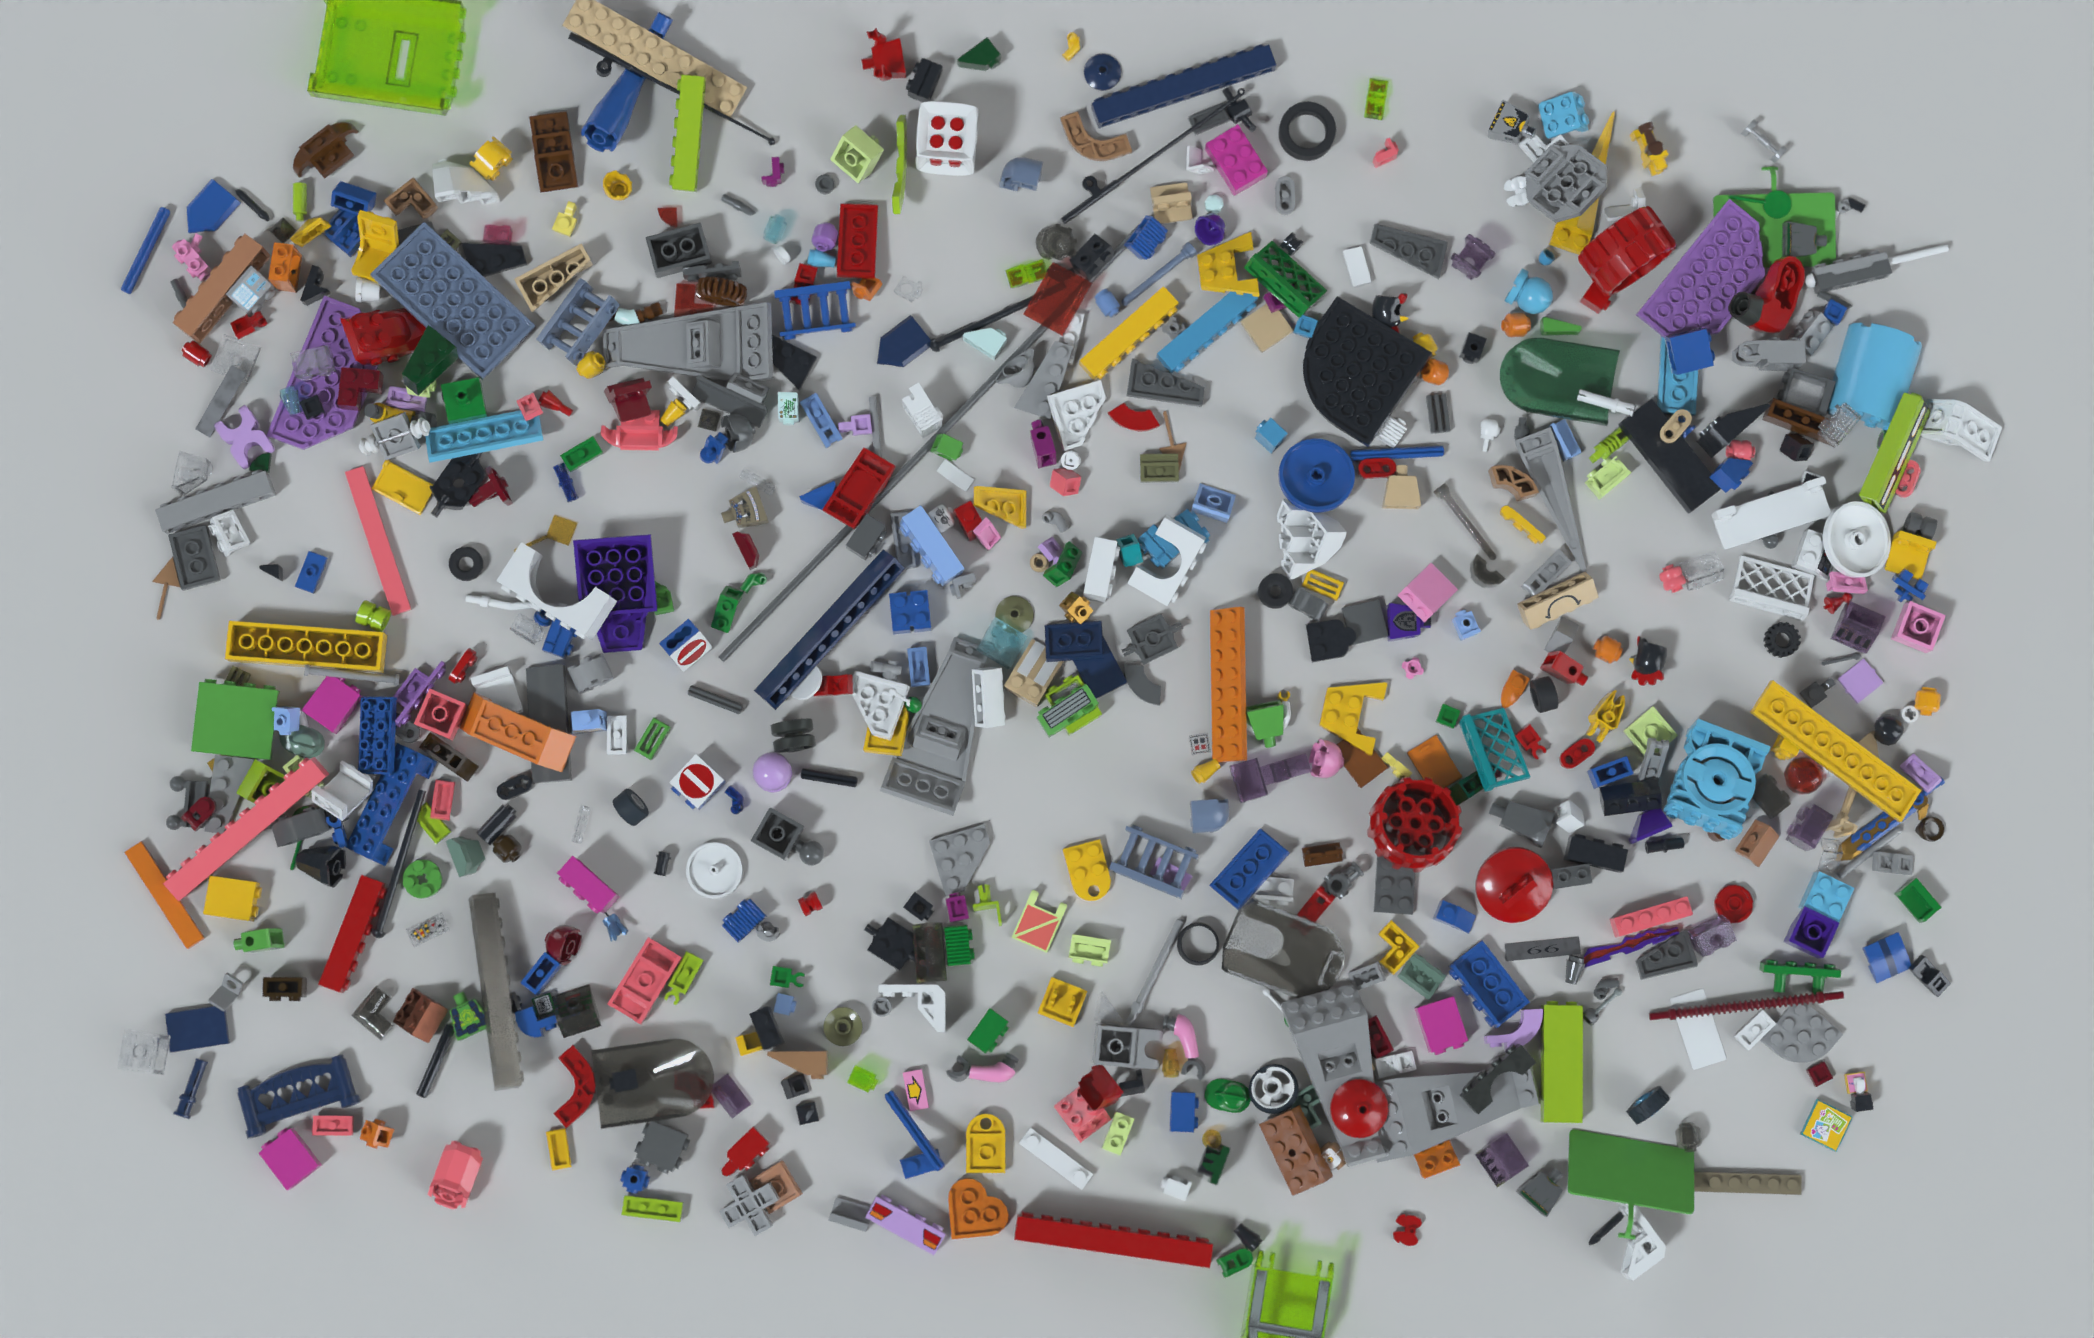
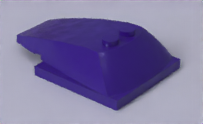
M651 534L573 540L578 601L580 602L585 599L595 587L617 601L597 632L603 653L642 650L646 616L648 612L658 611Z

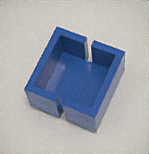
M927 590L911 591L909 596H907L906 592L889 594L893 635L910 633L911 626H914V633L931 631Z

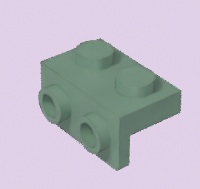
M1416 953L1407 961L1397 976L1428 1000L1446 978L1440 969L1432 966L1425 958Z

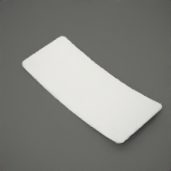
M946 459L937 469L938 473L964 491H967L974 481L973 478Z

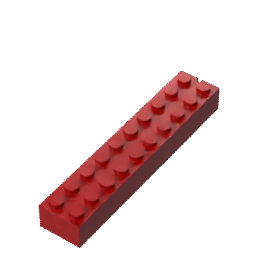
M1022 1212L1021 1215H1017L1014 1240L1210 1268L1213 1244L1209 1242L1208 1238L1196 1237V1240H1190L1188 1235L1177 1234L1176 1237H1170L1168 1232L1157 1231L1156 1235L1150 1234V1230L1138 1228V1232L1131 1231V1228L1127 1226H1119L1118 1229L1111 1228V1224L1099 1223V1226H1093L1091 1221L1080 1220V1223H1073L1071 1218L1061 1217L1059 1221L1053 1220V1216L1041 1214V1218L1033 1217L1034 1214L1030 1212Z

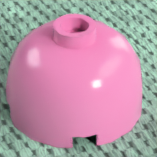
M1319 739L1320 742L1315 743L1310 752L1309 763H1312V769L1309 768V771L1314 777L1330 778L1336 775L1340 768L1343 767L1344 758L1338 745Z

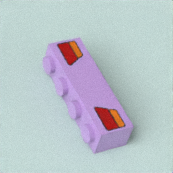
M876 1195L865 1218L935 1255L946 1235L942 1232L944 1228L935 1223L931 1226L925 1222V1217L917 1213L913 1216L908 1213L909 1209L899 1204L897 1207L891 1204L892 1200L884 1195H881V1197Z

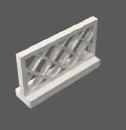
M1741 555L1729 601L1803 621L1809 612L1808 605L1815 575ZM1743 562L1750 563L1754 570L1746 573L1743 569ZM1764 567L1768 568L1773 574L1766 579L1760 571ZM1756 572L1761 581L1754 585L1749 576ZM1782 572L1787 573L1791 580L1783 583L1778 575ZM1775 577L1780 586L1772 590L1767 581ZM1800 577L1809 579L1808 585L1803 589L1797 582V579ZM1744 578L1750 585V588L1746 590L1738 588L1739 581ZM1793 582L1798 591L1791 595L1786 585ZM1764 584L1769 592L1765 595L1760 594L1756 587ZM1781 588L1787 596L1783 600L1779 599L1774 593ZM1800 593L1804 598V604H1797L1793 597Z

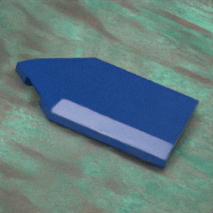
M211 179L187 206L188 233L216 231L241 203L215 180Z

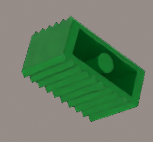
M967 925L944 927L948 966L971 964V960H975L974 948L969 947V941L973 940L972 929H968Z

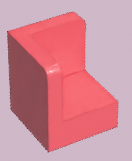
M1065 468L1053 469L1050 487L1062 496L1078 494L1081 476L1073 470Z

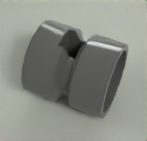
M1909 512L1903 526V531L1932 540L1936 531L1937 520L1927 516L1922 518L1920 514Z

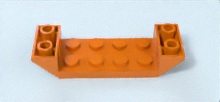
M473 692L459 727L475 738L537 765L563 772L577 737L496 704L491 699Z

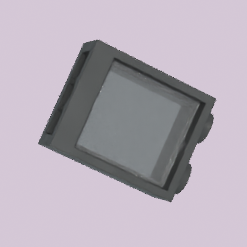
M1791 368L1783 375L1782 383L1784 385L1782 390H1779L1776 399L1825 417L1836 381Z

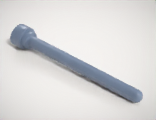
M1187 242L1183 245V249L1180 250L1181 253L1124 297L1122 304L1128 305L1185 258H1193L1197 251L1192 244Z

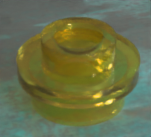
M1208 1130L1202 1136V1143L1205 1147L1209 1145L1218 1148L1221 1144V1135L1216 1130ZM1209 1136L1215 1137L1214 1143H1209Z

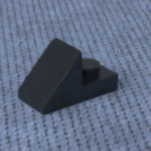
M315 265L311 267L300 299L306 306L331 294L328 289L318 286L322 284L324 274L321 268Z

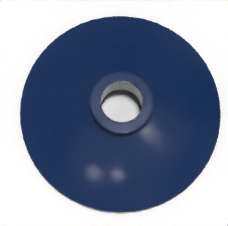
M1097 54L1086 62L1084 77L1092 88L1100 91L1109 90L1119 82L1121 67L1114 57L1108 54ZM1103 67L1106 69V72L1101 73L1099 69Z

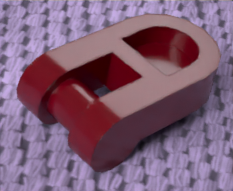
M201 797L182 815L181 819L185 823L188 822L196 832L215 813L217 808L216 802L210 797ZM196 813L201 816L198 820L193 817Z

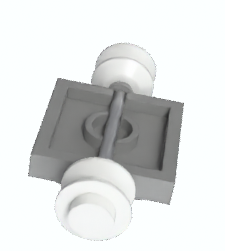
M406 412L389 417L370 425L374 436L369 435L368 439L365 437L361 438L359 448L362 453L370 456L372 452L378 453L380 447L385 460L415 451L421 447L418 439L422 435H429L430 424L424 418H419L418 422L412 420L410 423Z

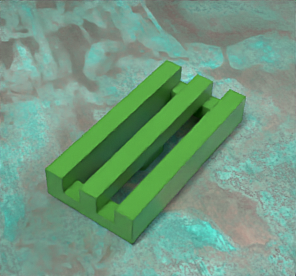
M653 717L634 751L652 760L671 727ZM655 723H657L658 726L643 751L640 750ZM663 727L664 730L662 734L660 735L650 754H647L656 736Z

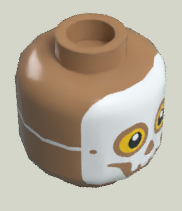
M1328 1141L1320 1148L1330 1170L1335 1168L1339 1170L1346 1164L1343 1152L1337 1142Z

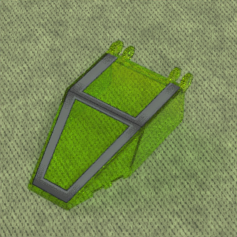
M1259 1250L1256 1262L1251 1267L1240 1338H1324L1334 1277V1263L1329 1262L1327 1276L1320 1277L1322 1270V1261L1320 1260L1317 1261L1315 1276L1273 1269L1275 1253L1271 1252L1267 1268L1261 1266L1264 1251Z

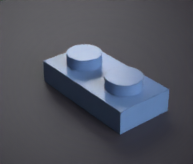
M907 648L911 687L929 686L927 648Z

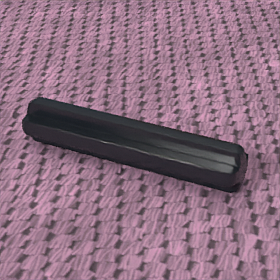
M804 768L801 770V778L805 780L849 787L857 786L858 778L855 776Z

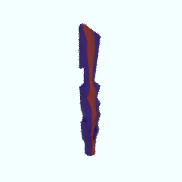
M1676 926L1666 930L1658 928L1655 931L1647 930L1643 934L1637 933L1634 938L1624 937L1621 944L1588 948L1583 957L1584 968L1611 960L1610 956L1621 952L1629 954L1651 943L1653 946L1668 939L1670 936L1679 934V929Z

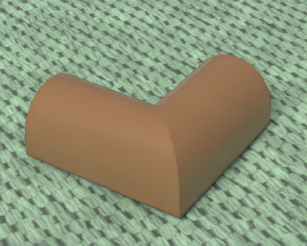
M414 177L383 200L395 216L399 215L410 205L415 208L423 219L430 217L438 209V206Z

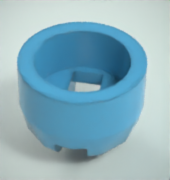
M1544 249L1539 255V262L1544 266L1550 265L1555 260L1554 254L1548 249Z

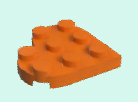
M965 1178L952 1185L948 1197L952 1239L992 1236L1005 1228L1008 1222L1006 1205L1001 1199L987 1196L985 1188L979 1181Z

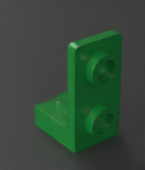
M1068 541L1057 563L1045 570L1043 577L1056 587L1067 582L1072 577L1082 551Z
M725 586L717 603L711 623L712 628L729 633L737 605L743 597V591Z

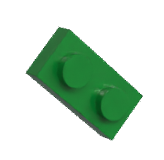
M592 436L560 456L571 473L602 455L603 452Z

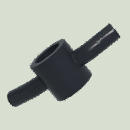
M1228 87L1222 90L1227 101L1234 97ZM1245 99L1238 102L1235 100L1230 104L1231 106L1227 107L1230 119L1234 124L1242 121L1249 131H1255L1256 126L1248 118L1252 116L1248 103Z

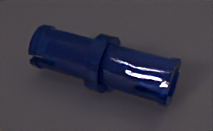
M560 463V465L554 466L553 469L559 480L558 485L562 487L567 503L577 500L579 497L572 484L574 481L569 477L565 464Z

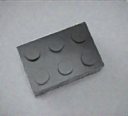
M701 222L645 237L657 278L683 272V268L712 264Z

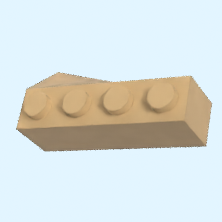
M581 243L514 280L530 310L534 312L574 275L593 266Z

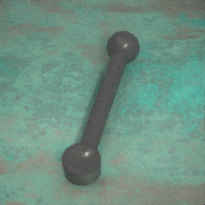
M1854 653L1851 656L1823 661L1822 666L1851 659L1859 660L1861 655Z

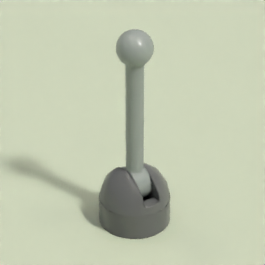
M1616 988L1614 993L1597 1009L1590 1008L1583 1012L1585 1021L1593 1026L1599 1019L1598 1012L1616 996H1620L1622 994L1621 989Z

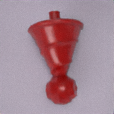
M1846 592L1842 597H1825V606L1823 608L1828 609L1830 614H1834L1843 602L1849 603L1852 600V595Z

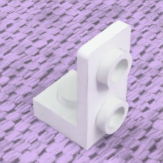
M1642 188L1634 189V195L1631 196V205L1604 208L1607 221H1618L1629 213L1645 207L1646 197Z

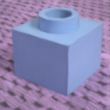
M778 993L774 1012L790 1016V1013L795 1011L797 1001H793V996Z

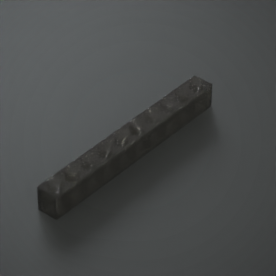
M496 893L472 895L469 898V907L494 1089L497 1091L518 1088L524 1082V1074L520 1070L521 1053L517 1051L516 1045L519 1038L518 1033L514 1030L516 1016L514 1012L512 1013L511 1009L513 996L512 993H509L508 987L511 983L510 975L506 973L508 959L503 951L505 938L501 936L502 918L498 915L500 901L499 898H496Z

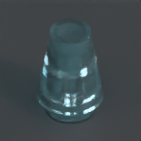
M294 386L279 390L281 394L279 397L289 415L301 413L298 390H295Z

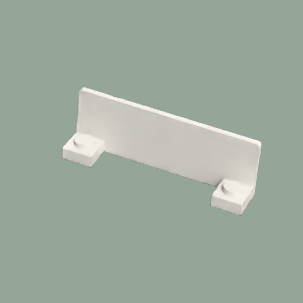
M1822 476L1807 481L1800 486L1751 502L1715 511L1711 515L1723 549L1727 550L1828 517L1831 511L1822 488L1826 484L1825 477Z

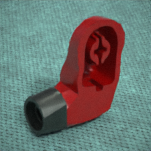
M1793 256L1781 257L1775 260L1764 282L1758 288L1756 295L1747 292H1739L1734 295L1728 305L1731 316L1743 325L1758 332H1781L1786 327L1795 310L1799 292L1804 284L1805 273L1801 261Z

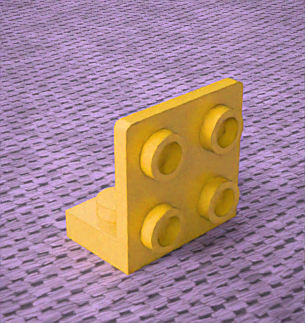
M1901 530L1896 532L1892 539L1890 553L1884 569L1899 574L1905 568L1914 574L1912 579H1922L1929 552L1935 549L1937 542Z

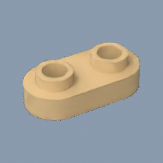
M1680 409L1672 415L1660 430V438L1663 442L1673 443L1691 424L1692 416L1690 412ZM1678 417H1685V422L1680 423ZM1666 431H1672L1673 436L1667 437Z

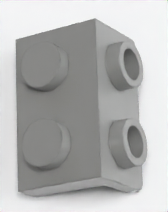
M1809 310L1805 313L1800 323L1792 330L1788 338H1799V341H1805V353L1812 355L1834 326L1822 312Z

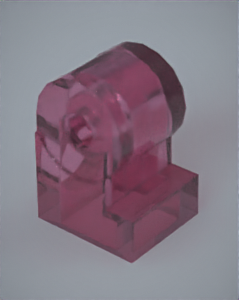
M485 225L483 242L511 245L513 230L509 225Z

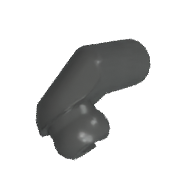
M1618 978L1600 980L1594 989V996L1599 1000H1603L1609 988L1619 987Z

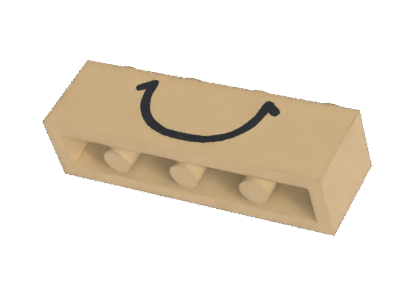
M1583 572L1517 603L1523 623L1531 630L1539 628L1550 620H1556L1559 616L1572 612L1584 604H1589L1599 598L1593 578L1586 572Z

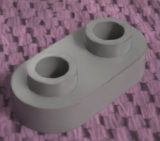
M1289 177L1279 178L1275 185L1276 210L1282 215H1289L1295 207V184ZM1286 185L1288 189L1283 190L1281 186ZM1283 203H1286L1288 205L1287 209H1284L1282 207Z

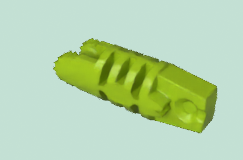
M1618 427L1594 447L1596 452L1589 457V460L1592 463H1595L1599 458L1606 460L1630 439L1625 436L1620 441L1616 435L1620 434L1622 429Z

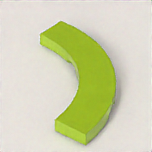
M899 115L896 122L899 158H897L896 163L898 182L895 183L892 194L894 214L901 213L905 193L907 168L906 115Z

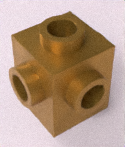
M1072 591L1059 604L1066 613L1064 616L1071 623L1075 621L1081 625L1093 612V609L1089 606L1090 602L1084 596L1080 597Z

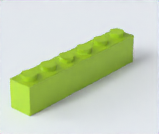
M681 75V79H678L677 82L680 98H676L678 117L674 119V128L677 129V134L673 136L672 147L675 148V155L671 156V166L674 167V170L669 178V185L672 186L673 190L697 192L706 78L702 76Z

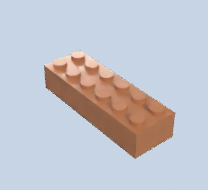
M245 233L236 239L232 250L224 254L223 261L219 266H215L211 270L210 277L199 285L198 292L187 300L185 308L182 311H178L174 316L172 323L198 344L204 340L233 304V301L226 295L230 288L250 266L259 271L271 257L263 246Z

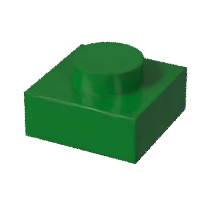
M1442 704L1435 722L1454 729L1461 711Z

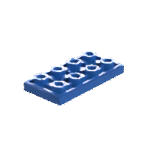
M361 697L358 771L363 774L394 775L397 697Z

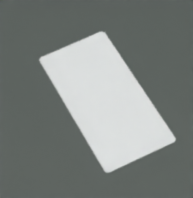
M1704 989L1670 999L1672 1008H1675V1010H1678V1007L1680 1009H1683V1007L1688 1009L1689 1006L1694 1008L1696 1005L1699 1008L1700 1005L1705 1007L1708 1004ZM1711 1013L1709 1016L1704 1014L1703 1017L1701 1015H1698V1017L1693 1015L1692 1018L1687 1016L1686 1019L1684 1017L1682 1019L1677 1017L1676 1020L1693 1070L1726 1060V1055Z

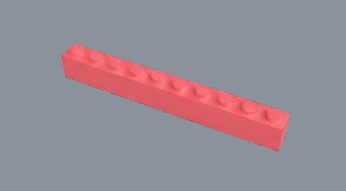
M306 757L298 764L300 768L297 771L291 770L283 777L285 779L284 782L274 784L269 789L271 793L266 797L261 795L254 801L256 805L251 810L247 807L239 814L241 818L238 821L232 820L225 826V832L215 834L210 839L212 843L207 847L202 845L195 851L197 855L193 859L188 857L180 864L182 868L179 871L174 869L166 876L168 880L163 884L178 901L193 891L329 775L315 757L310 760Z

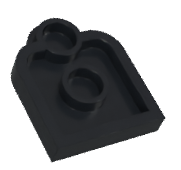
M1337 619L1306 624L1312 663L1344 657L1349 651V646L1356 640L1355 631L1350 627H1345L1343 622Z

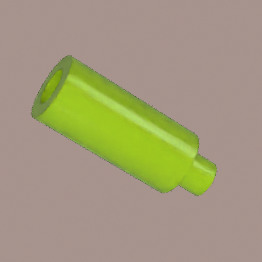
M301 182L293 183V214L296 215V221L303 222L304 215H307V184Z

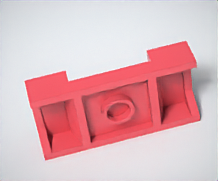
M648 937L607 1005L642 1025L667 981L681 962L682 957Z

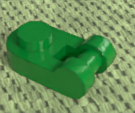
M1241 1248L1216 1259V1262L1221 1266L1223 1270L1222 1275L1226 1278L1249 1267L1253 1262V1256L1249 1250ZM1233 1259L1235 1266L1230 1268L1228 1261Z

